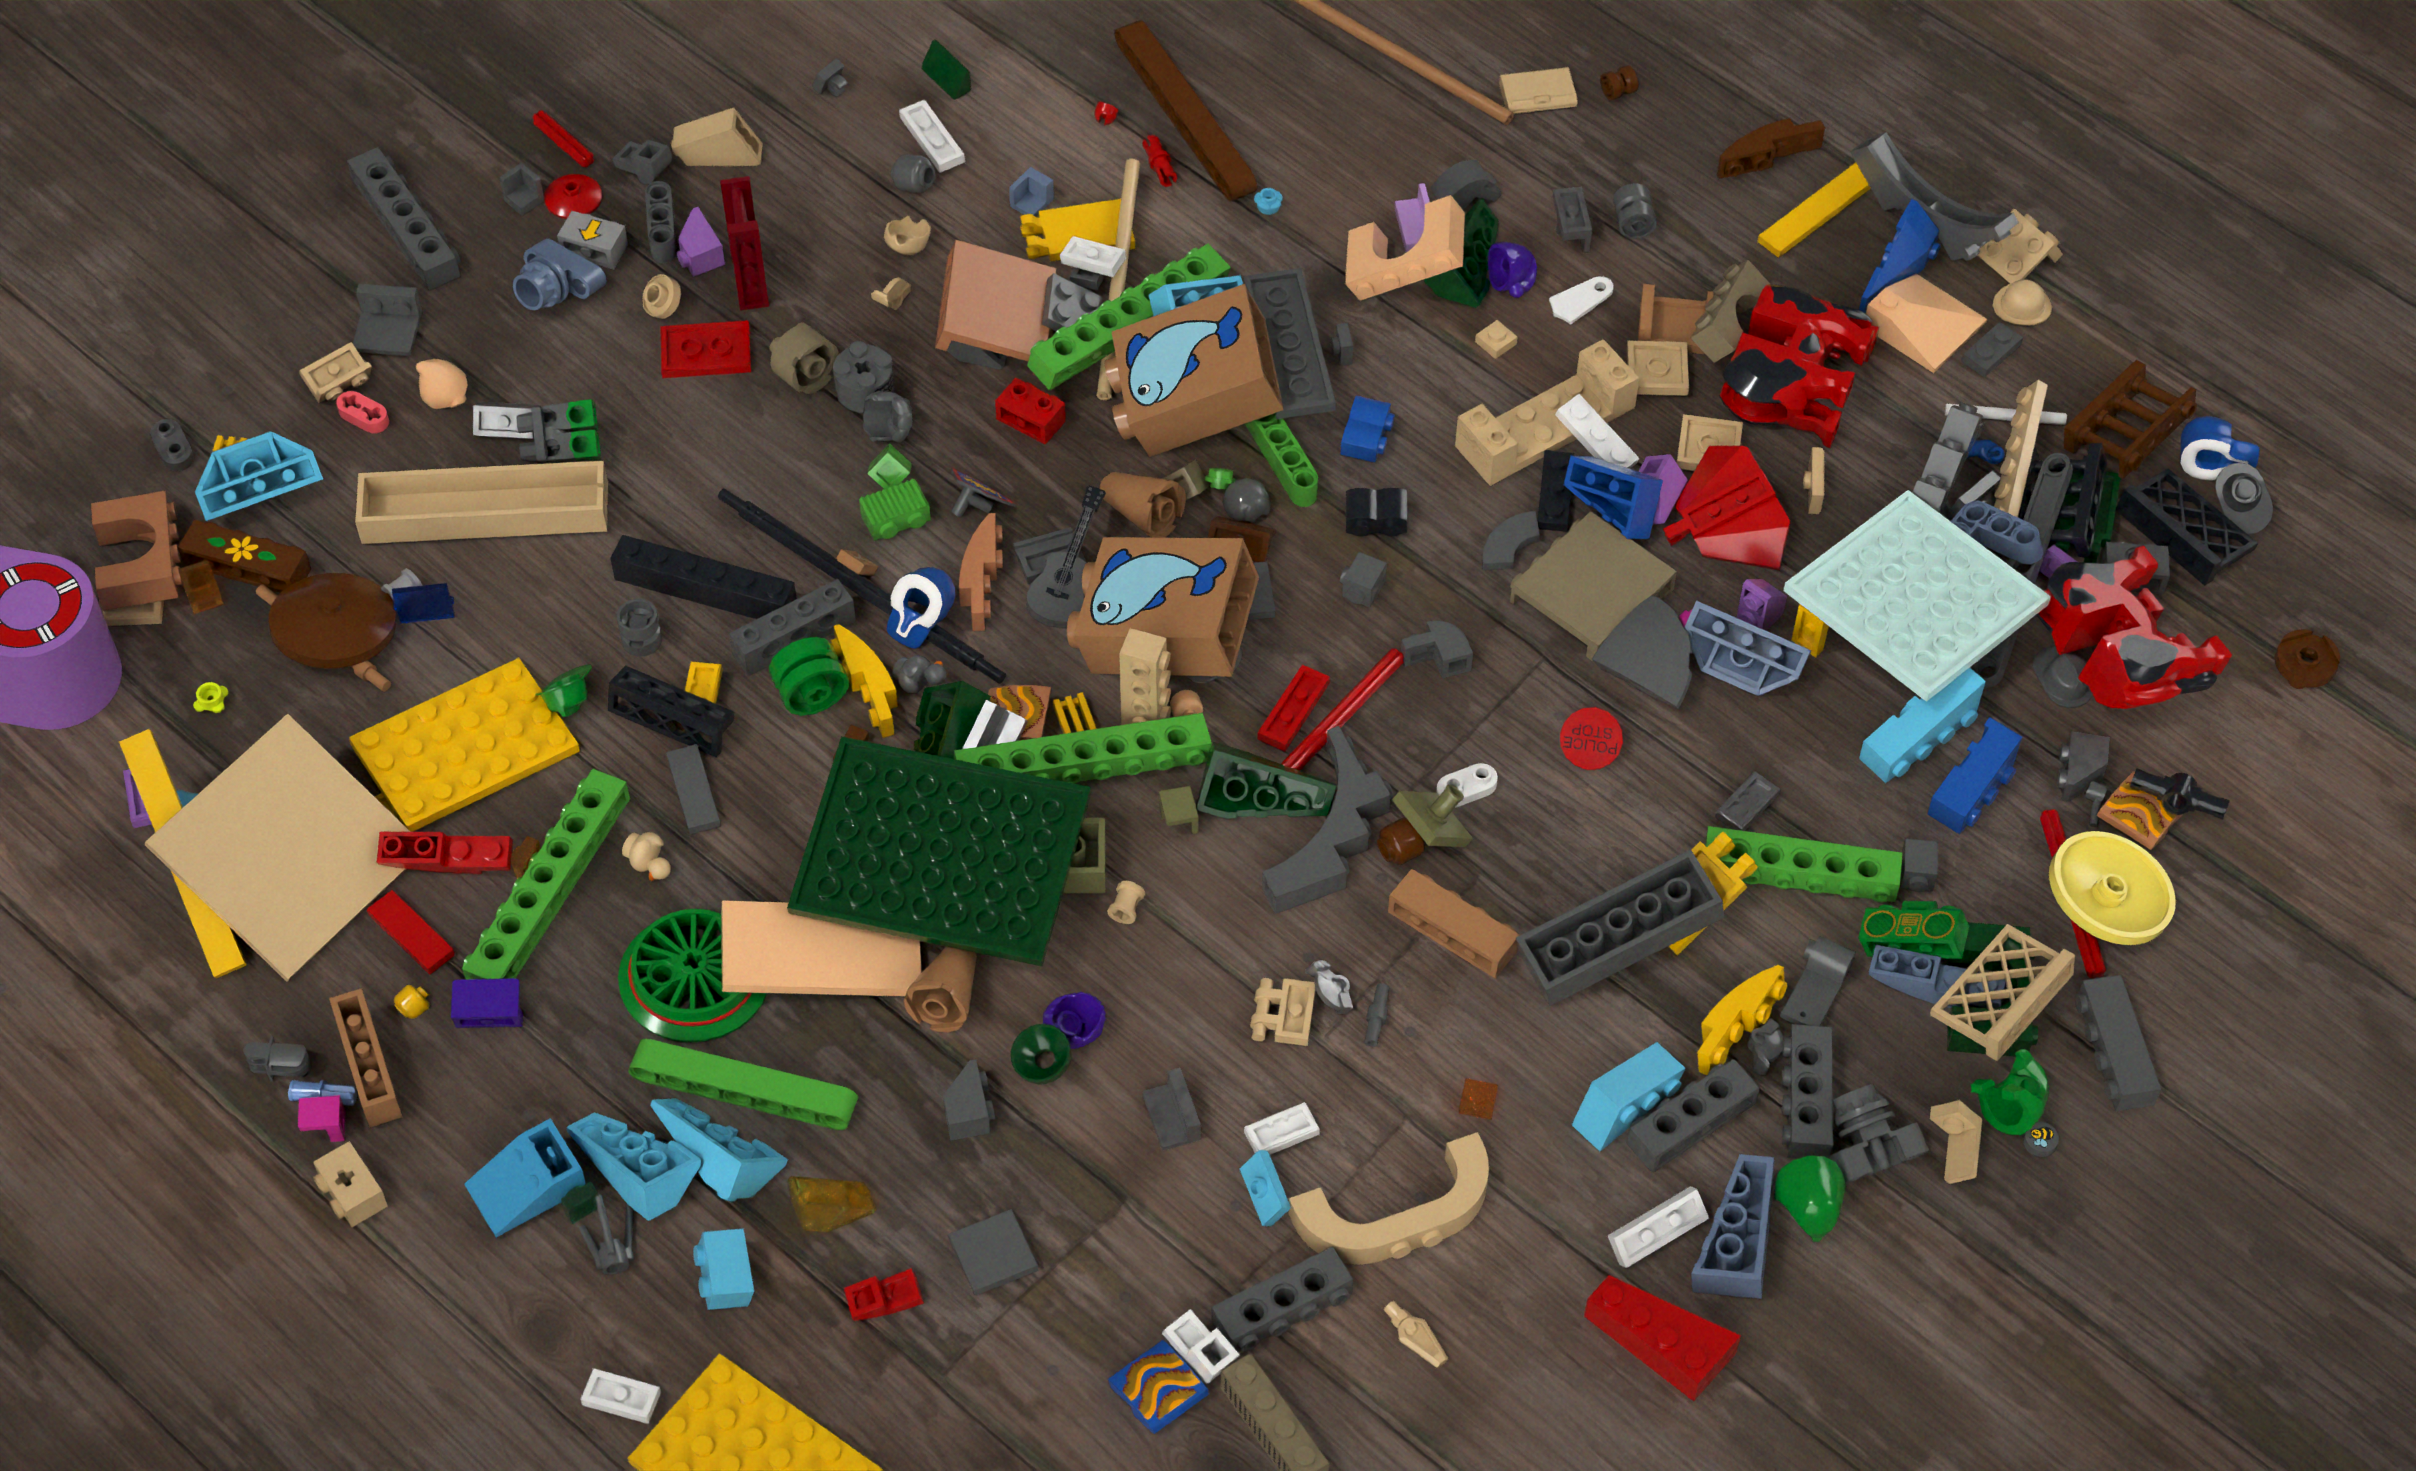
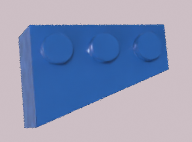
M1570 456L1564 486L1588 506H1593L1602 514V518L1618 527L1622 531L1621 534L1627 539L1650 538L1663 480L1593 456Z
M1991 717L1984 724L1985 729L1982 739L1978 743L1971 742L1967 748V751L1970 753L1959 766L1955 765L1933 795L1928 810L1929 816L1958 834H1961L1967 825L1970 827L1974 826L1982 813L1980 809L1985 804L1990 806L1999 793V786L2002 783L2007 785L2016 772L2013 765L2022 736Z

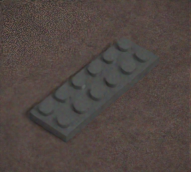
M1297 268L1243 276V284L1246 285L1266 321L1284 409L1275 413L1276 419L1336 411V402L1302 269Z

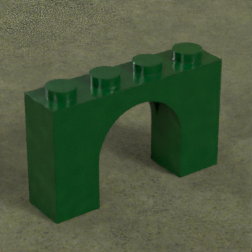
M1968 922L1969 931L1962 959H1946V965L1969 967L2006 925ZM2012 926L2030 936V927ZM2010 937L2002 944L2004 951L2022 949L2021 944ZM2034 956V957H2029V958H2030V962H2031V960H2034V959H2035V956ZM2024 958L2006 960L2008 970L2026 968ZM2001 960L1986 962L1983 966L1984 969L1992 972L2003 971ZM2029 977L2010 978L2013 989L2024 988L2030 984ZM2008 1002L2001 1007L1993 1008V1010L2008 1009L2011 1003ZM1952 1006L1950 1011L1951 1015L1965 1014L1961 1006ZM1968 1007L1970 1013L1988 1011L1985 1008ZM1990 1020L1972 1022L1973 1028L1983 1034H1986L1992 1027ZM2032 1021L2002 1056L2016 1057L2015 1053L2020 1049L2030 1051L2032 1045H2037L2038 1026L2033 1025ZM1947 1025V1051L1986 1054L1984 1046Z

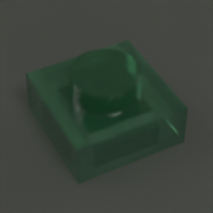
M591 1181L583 1186L574 1187L565 1197L561 1198L565 1215L571 1224L597 1210L595 1197L598 1195V1192Z

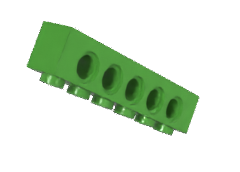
M1708 826L1705 840L1706 847L1721 832L1726 833L1735 844L1734 849L1729 854L1720 858L1729 869L1738 860L1733 857L1740 858L1744 853H1747L1755 861L1758 868L1753 874L1742 880L1746 884H1766L1781 889L1795 888L1808 890L1811 893L1824 892L1838 894L1846 898L1860 897L1873 899L1876 902L1896 901L1900 887L1901 852ZM1764 861H1770V862H1772V863H1774V864H1769V863H1766V862H1764Z

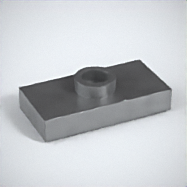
M1754 771L1716 811L1715 818L1733 830L1745 831L1779 795L1780 788Z

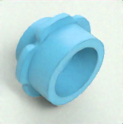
M1272 188L1262 189L1254 197L1257 209L1267 215L1276 213L1283 200L1281 193Z

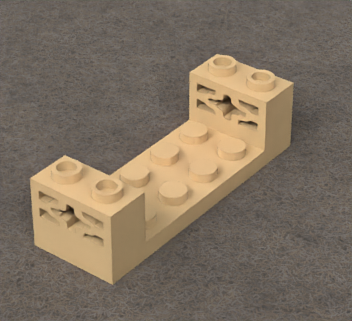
M1602 339L1579 352L1577 375L1496 418L1483 404L1458 416L1455 447L1491 486L1544 457L1545 450L1556 451L1577 440L1555 416L1557 410L1576 395L1580 394L1602 419L1608 423L1635 408L1639 377L1609 344Z

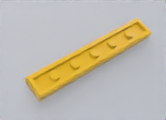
M1854 163L1758 236V243L1780 258L1871 188L1857 163Z

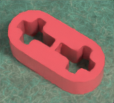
M355 391L344 392L336 400L339 415L345 421L369 433H380L387 429L389 418L383 405Z

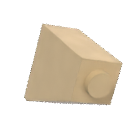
M735 108L674 127L671 147L674 154L679 156L686 166H757L761 164L762 142Z

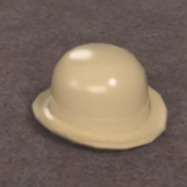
M2018 280L2008 284L1999 290L1993 300L1995 313L2004 321L2015 325H2037L2045 322L2051 316L2052 305L2049 297L2038 283L2031 280Z

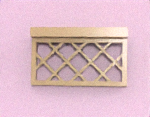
M2007 924L1932 1007L1931 1016L1986 1048V1055L1998 1061L2074 975L2075 954L2066 949L2058 953ZM2010 937L2020 943L2022 949L2004 951L2002 944ZM2043 956L2050 961L2046 966L2032 967L2029 957ZM2024 958L2026 968L2008 970L2006 960ZM2001 960L2003 971L1984 972L1983 966L1986 962ZM2029 977L2030 984L2027 987L2012 988L2010 978ZM2005 979L2006 990L1989 991L1987 981ZM1982 982L1984 992L1965 994L1964 987L1968 983ZM2010 999L2011 1006L2008 1009L1993 1010L1991 1000ZM1986 1001L1988 1011L1969 1012L1968 1003ZM1962 1004L1965 1014L1951 1015L1945 1012L1944 1009L1948 1005ZM1990 1020L1992 1027L1986 1034H1983L1973 1028L1972 1022Z

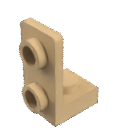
M1960 1100L1932 1106L1930 1119L1949 1134L1944 1180L1952 1184L1974 1179L1977 1176L1982 1118Z

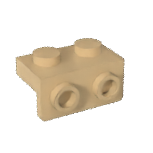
M352 342L301 369L299 374L318 403L326 399L328 402L337 399L343 393L342 390L353 385L355 388L364 384L369 379L368 376L371 373L372 366L369 362H364Z

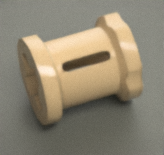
M1121 881L1116 887L1118 893L1116 899L1109 906L1107 912L1113 920L1123 924L1134 923L1137 917L1135 910L1138 902L1144 898L1145 891L1134 882Z

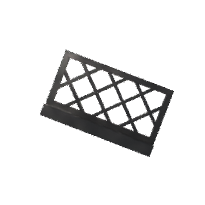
M2169 468L2138 487L2132 484L2125 488L2116 507V511L2157 546H2168L2169 556L2204 586L2212 582L2218 572L2255 550L2258 544ZM2167 481L2175 490L2161 488V483ZM2146 495L2155 496L2156 502L2150 500ZM2162 497L2175 499L2177 506L2163 504ZM2183 501L2192 502L2198 509L2184 507ZM2167 513L2178 515V521H2175ZM2185 516L2199 518V525L2186 523ZM2206 520L2215 521L2220 525V528L2206 526ZM2190 532L2200 534L2201 540H2198ZM2207 535L2221 537L2222 544L2208 542ZM2228 539L2238 540L2244 546L2229 545ZM2212 551L2223 553V559L2219 558Z

